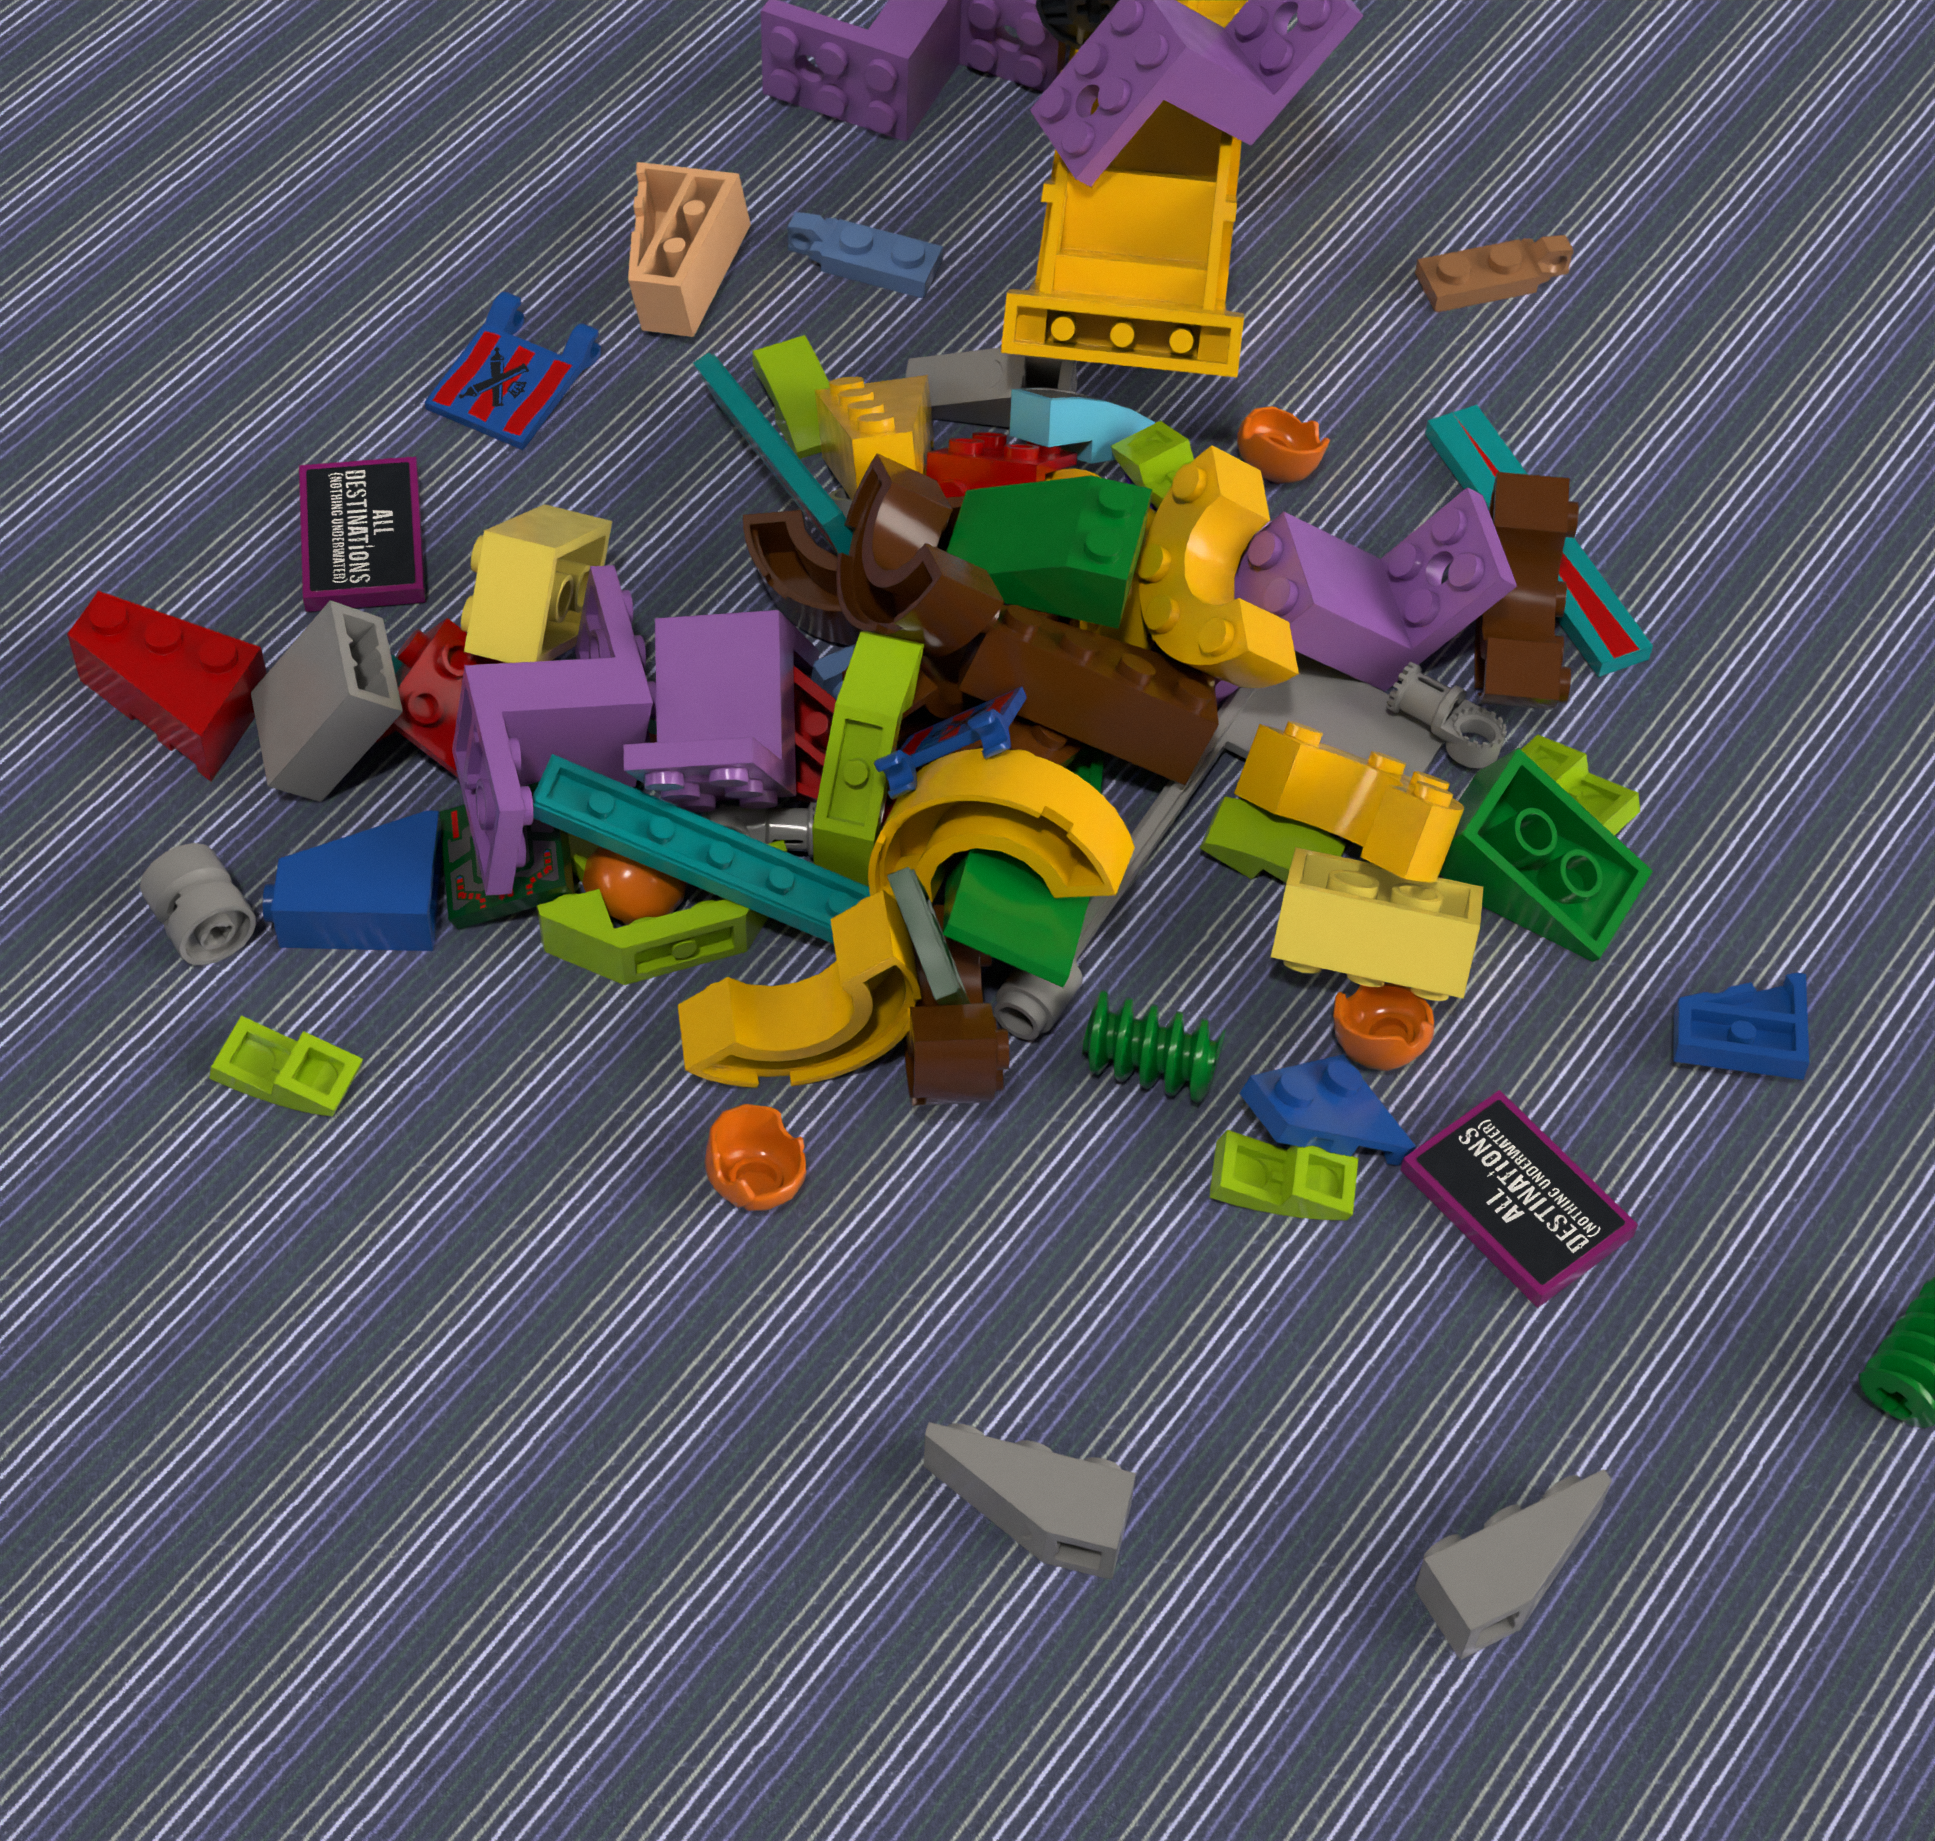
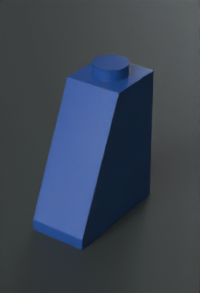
M426 810L279 858L275 884H266L263 891V918L265 922L274 923L279 948L433 951L443 869L442 827L439 811Z

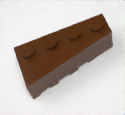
M1002 605L994 627L988 633H979L969 642L959 662L958 690L987 702L1022 686L1027 699L1017 715L1183 785H1186L1219 725L1213 676L1172 657L1038 616L1027 608L1018 605Z

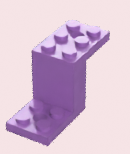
M768 0L761 10L763 94L907 142L959 64L1043 92L1065 67L1066 44L1057 40L1042 25L1036 9V0H889L868 30L779 0ZM1004 25L1016 29L1020 39L1011 36L1004 28ZM806 55L815 58L818 67L814 66L807 59Z
M1120 0L1051 85L1043 92L1030 111L1075 179L1089 186L1093 185L1163 100L1252 146L1364 15L1352 0H1248L1224 28L1176 0ZM1297 13L1298 22L1287 33L1288 23L1292 16ZM1098 97L1099 107L1091 115L1092 105Z
M1467 487L1381 559L1283 511L1251 539L1241 555L1234 578V600L1241 598L1288 621L1295 651L1386 691L1395 682L1399 681V674L1403 673V669L1405 666H1408L1409 662L1419 665L1517 587L1483 495ZM1450 564L1448 579L1442 584L1443 572ZM1214 677L1217 705L1239 687Z
M615 565L590 566L575 648L577 659L464 666L452 752L486 896L512 893L516 867H524L526 861L523 826L531 825L533 822L532 794L529 786L525 785L540 781L552 754L630 787H636L637 779L624 771V744L650 743L648 725L650 719H656V683L646 679L644 672L646 666L645 643L641 635H634L631 626L633 622L632 597L629 590H621Z
M779 610L655 618L657 742L624 744V771L645 784L646 789L654 790L660 794L662 800L670 801L690 812L713 811L716 809V801L739 800V806L742 808H773L778 806L777 798L796 797L793 665L805 675H811L814 661L819 659V650Z

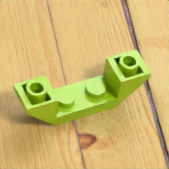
M861 631L835 703L812 826L814 864L869 887L868 866L870 856L883 828L881 824L889 788L886 775L883 771H877L874 761L896 751L902 715L913 705L924 644Z
M784 840L768 844L787 852ZM600 889L581 894H565L554 901L537 905L541 942L546 953L622 985H628L745 953L749 950L769 918L727 899L718 901L706 900L695 904L689 909L659 917H643L629 925L613 928Z

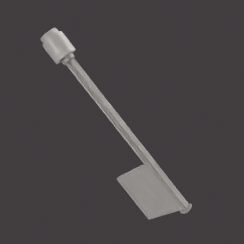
M1295 651L1298 675L1287 681L1264 688L1250 689L1239 687L1229 695L1218 711L1219 725L1186 785L1170 779L1131 834L1135 849L1117 894L1114 896H1090L1070 975L1064 988L1015 967L996 994L997 1004L994 1007V1015L997 1021L1012 1035L1026 1040L1035 1039L1040 1033H1045L1052 1028L1082 984V973L1076 961L1222 751L1226 748L1247 759L1259 724L1283 731L1288 721L1309 726L1323 733L1320 742L1367 760L1371 751H1376L1405 762L1406 767L1403 774L1411 778L1414 771L1426 773L1446 741L1432 734L1430 725L1402 710L1395 713L1386 708L1388 704L1387 699L1390 697L1389 694Z

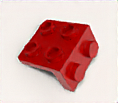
M975 432L972 433V438L949 439V447L927 452L926 476L938 482L946 498L965 496L966 490L1045 481V474L1077 465V453L1061 450V446L1045 447L1026 441V444H1007L1006 434Z
M446 618L426 633L419 629L415 630L398 651L395 658L403 664L395 674L403 712L379 737L376 743L397 731L458 777L452 748L464 666L505 662L464 652L467 633L463 632L459 626Z

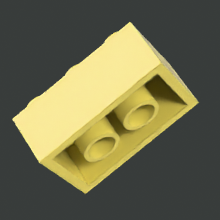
M544 504L484 530L483 535L477 538L471 555V570L477 572L474 594L468 597L461 616V630L467 632L464 652L506 663L551 661L575 647L590 566H605L612 521Z
M1295 847L1271 958L1284 960L1283 963L1286 967L1298 972L1319 973L1323 968L1346 973L1349 980L1363 986L1381 987L1385 985V982L1411 987L1412 993L1429 1000L1444 1001L1449 996L1464 999L1480 930L1483 887L1439 877L1436 882L1431 883L1407 880L1373 863Z

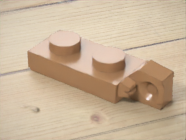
M1566 235L1541 237L1536 242L1533 239L1523 238L1521 241L1518 239L1417 259L1415 274L1434 311L1442 312L1536 293L1538 285L1549 281L1550 277L1569 273V265L1574 250Z

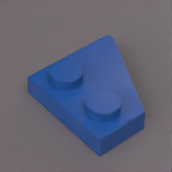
M1797 972L1787 974L1783 986L1756 991L1752 982L1728 987L1721 993L1702 992L1679 997L1673 1015V1062L1804 1080L1809 1065L1806 974Z
M1344 1054L1251 1075L1239 1093L1278 1143L1304 1148L1307 1146H1317L1327 1152L1350 1157L1358 1146L1383 1150L1386 1163L1397 1166L1402 1165L1403 1158L1416 1148L1412 1140L1363 1080L1360 1072L1348 1061Z

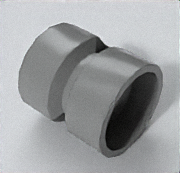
M198 843L177 846L159 856L144 872L140 883L142 895L157 920L164 924L166 934L181 958L189 964L207 965L219 962L233 955L252 936L256 926L255 914L240 890L232 884L228 871L215 851L209 846Z

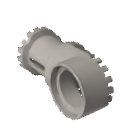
M1409 662L1408 666H1405L1403 669V673H1400L1398 676L1402 684L1395 682L1393 685L1398 690L1393 689L1390 691L1386 708L1395 713L1402 710L1430 725L1431 733L1446 741V751L1452 759L1461 765L1481 769L1497 761L1507 733L1506 724L1502 726L1503 719L1499 717L1497 720L1494 711L1489 712L1487 708L1480 707L1466 700L1467 691L1457 685L1450 688L1423 674L1422 667ZM1462 733H1476L1488 739L1490 743L1483 742L1481 745L1475 740L1472 743L1468 741L1469 738L1467 736L1463 737Z
M811 802L808 808L748 809L735 805L725 806V804H721L720 808L702 814V817L766 844L784 840L787 851H805L809 857H813L812 826L817 802Z

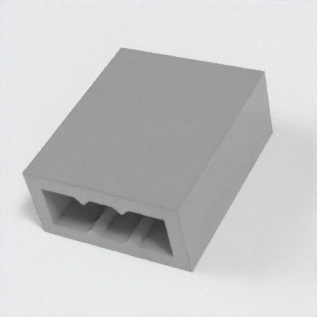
M330 600L251 691L268 787L322 802L403 712L383 618Z

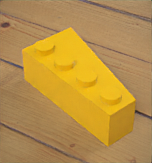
M928 375L864 383V378L842 377L831 380L829 382L830 388L815 390L822 458L852 501L876 453L926 475L927 452H930L931 447L934 446Z

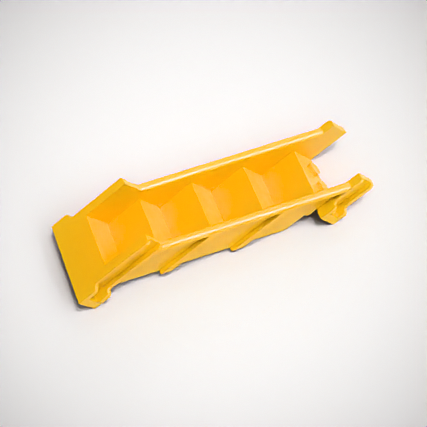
M1248 0L1176 1L1225 28ZM1070 48L1069 61L1079 49ZM1098 97L1092 105L1091 115L1099 107ZM1163 100L1092 186L1076 180L1055 149L1051 177L1043 184L1041 202H1046L1047 206L1036 278L1028 290L1009 289L1006 294L1001 353L1237 377L1244 313L1226 310V293L1233 224L1236 220V194L1242 141Z

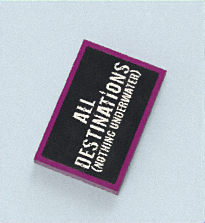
M416 456L299 465L302 590L305 612L321 611L330 600L352 608L426 602L419 476Z
M1500 1090L1405 1156L1402 1161L1400 1170L1537 1308L1634 1237L1638 1224Z

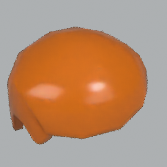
M1274 406L1253 409L1242 421L1237 433L1238 449L1244 461L1261 470L1262 478L1277 484L1295 483L1312 474L1322 460L1330 443L1329 438H1323L1320 442L1319 424L1317 421L1312 420L1302 423L1293 414Z
M599 846L586 860L582 884L585 892L600 889L608 914L622 921L625 925H629L639 918L659 917L673 913L683 902L687 882Z
M1385 983L1381 987L1360 985L1358 990L1348 998L1342 992H1338L1335 996L1333 1014L1335 1036L1348 1058L1371 1070L1389 1071L1402 1067L1421 1055L1429 1047L1433 1039L1435 1023L1433 1010L1424 998L1412 993L1410 987L1393 983Z
M742 1104L725 1110L709 1130L705 1155V1170L708 1180L724 1199L737 1208L743 1207L747 1211H766L791 1200L805 1181L806 1157L803 1152L804 1140L801 1136L794 1138L787 1132L782 1123L781 1113L772 1107Z

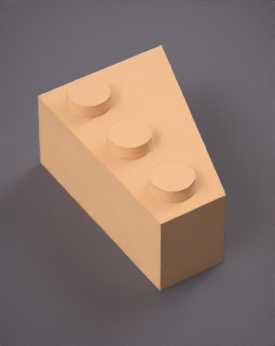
M637 162L638 192L637 196H634L633 207L636 219L635 231L631 234L628 281L642 331L694 337L751 225L740 176L738 173Z

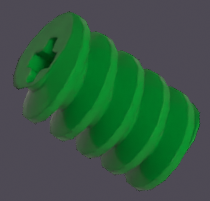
M1101 990L1095 1000L1086 1028L1082 1058L1088 1052L1089 1070L1097 1075L1104 1071L1112 1059L1114 1063V1076L1116 1080L1122 1082L1129 1078L1137 1066L1139 1068L1140 1085L1146 1089L1151 1088L1159 1076L1164 1074L1165 1092L1171 1096H1175L1185 1082L1189 1081L1190 1098L1192 1102L1200 1103L1211 1088L1222 1051L1226 1028L1216 1041L1211 1040L1209 1019L1202 1018L1191 1034L1186 1033L1184 1029V1015L1180 1011H1176L1166 1027L1159 1025L1158 1005L1151 1004L1141 1020L1134 1018L1133 998L1126 997L1114 1013L1109 1011L1108 991Z
M1935 1277L1925 1282L1919 1296L1911 1301L1905 1315L1898 1319L1892 1329V1333L1884 1338L1878 1352L1871 1356L1864 1371L1859 1373V1385L1865 1396L1874 1405L1911 1426L1924 1429L1935 1425Z

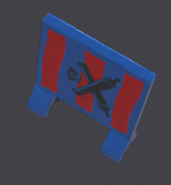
M500 292L495 298L483 326L424 403L426 410L524 450L580 373L595 364L599 359L601 346L594 342L598 338L599 332L596 328L586 324H578L571 332L562 355L513 335L524 324V314L517 311V308L521 305V298L508 292Z
M1022 686L910 735L898 751L875 760L874 765L877 771H883L890 785L888 794L891 800L916 790V767L978 740L982 741L983 750L981 752L985 759L1010 749L1009 726L1027 699Z

